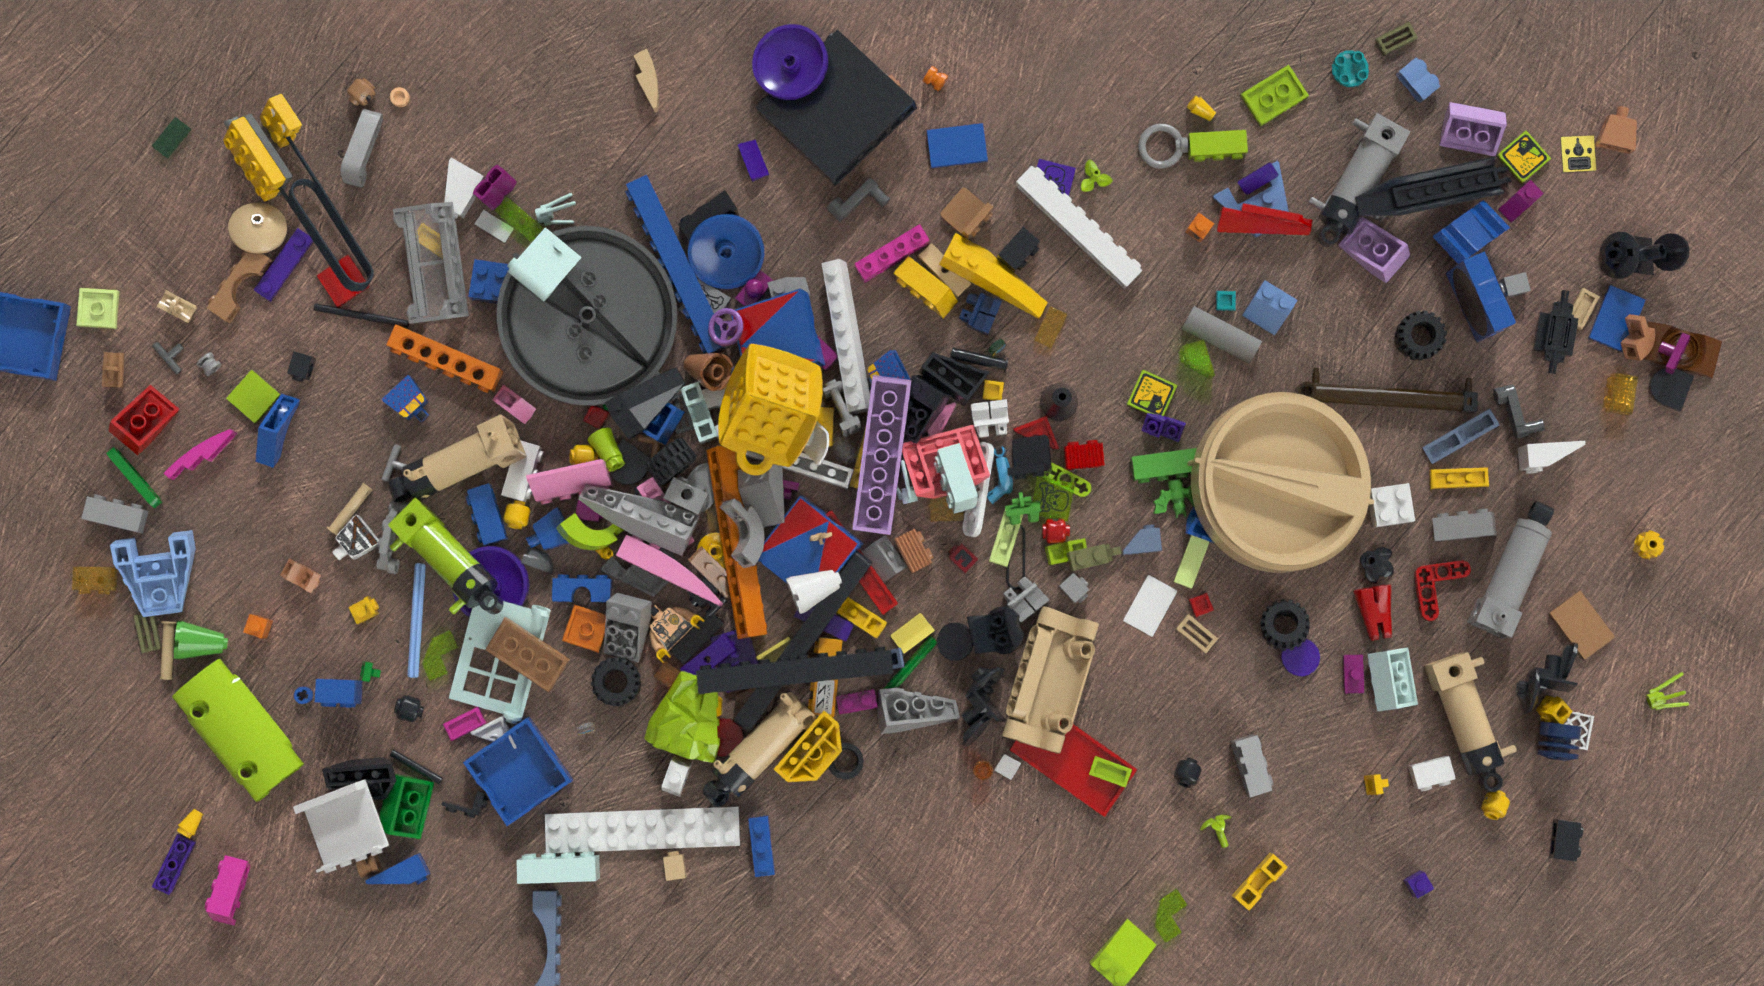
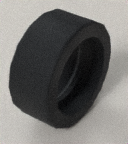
M841 743L842 750H850L855 754L857 759L856 767L847 773L840 772L835 767L833 761L828 769L832 775L839 779H852L863 768V754L855 745Z

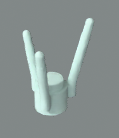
M569 193L548 204L541 205V208L535 209L538 223L544 222L545 226L551 224H574L573 220H551L554 218L553 212L573 206L576 202L573 201L553 208L551 206L572 197L573 194Z
M901 460L906 488H903L901 493L897 485L898 500H902L903 504L918 501L913 486L910 487L905 462Z

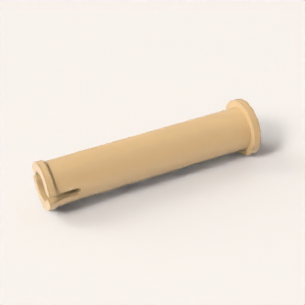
M362 483L361 487L330 527L327 526L326 528L335 535H338L373 490Z
M161 621L163 623L160 679L172 680L174 635L177 622Z

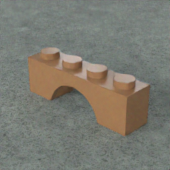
M243 251L241 254L242 259L231 268V274L227 280L225 279L221 282L218 293L209 299L208 310L229 324L232 322L241 309L236 299V291L239 284L251 276L263 277L274 262L263 253L256 254Z

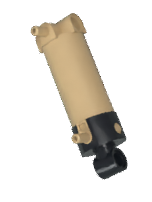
M782 693L777 701L779 704L730 754H727L721 762L719 760L714 762L715 768L712 772L718 777V780L708 782L702 791L703 795L714 807L723 806L728 801L729 792L731 791L737 797H740L804 729L807 731L816 720V716L794 693Z

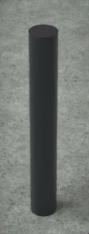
M394 749L391 751L389 756L439 785L442 782L443 778L398 751Z

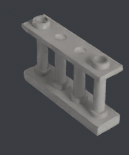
M832 380L826 383V387L823 388L826 401L831 398L834 401L842 418V423L839 425L844 438L861 431V423L858 416L853 417L849 414L840 395L844 393L841 381L836 382V380Z

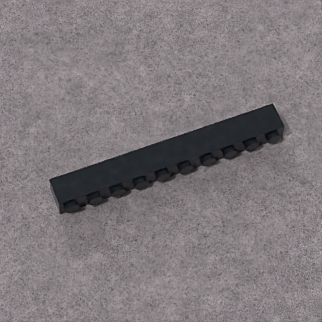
M886 646L875 647L874 651L867 652V649L864 648L855 649V653L847 654V650L836 651V655L828 656L827 652L817 653V657L809 658V655H798L795 660H789V657H779L776 662H770V659H759L757 664H751L750 661H740L738 666H731V663H721L719 668H712L711 665H702L700 670H696L698 694L893 674L891 650H886Z

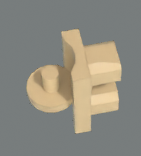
M167 290L157 305L158 308L189 323L197 309L196 305Z

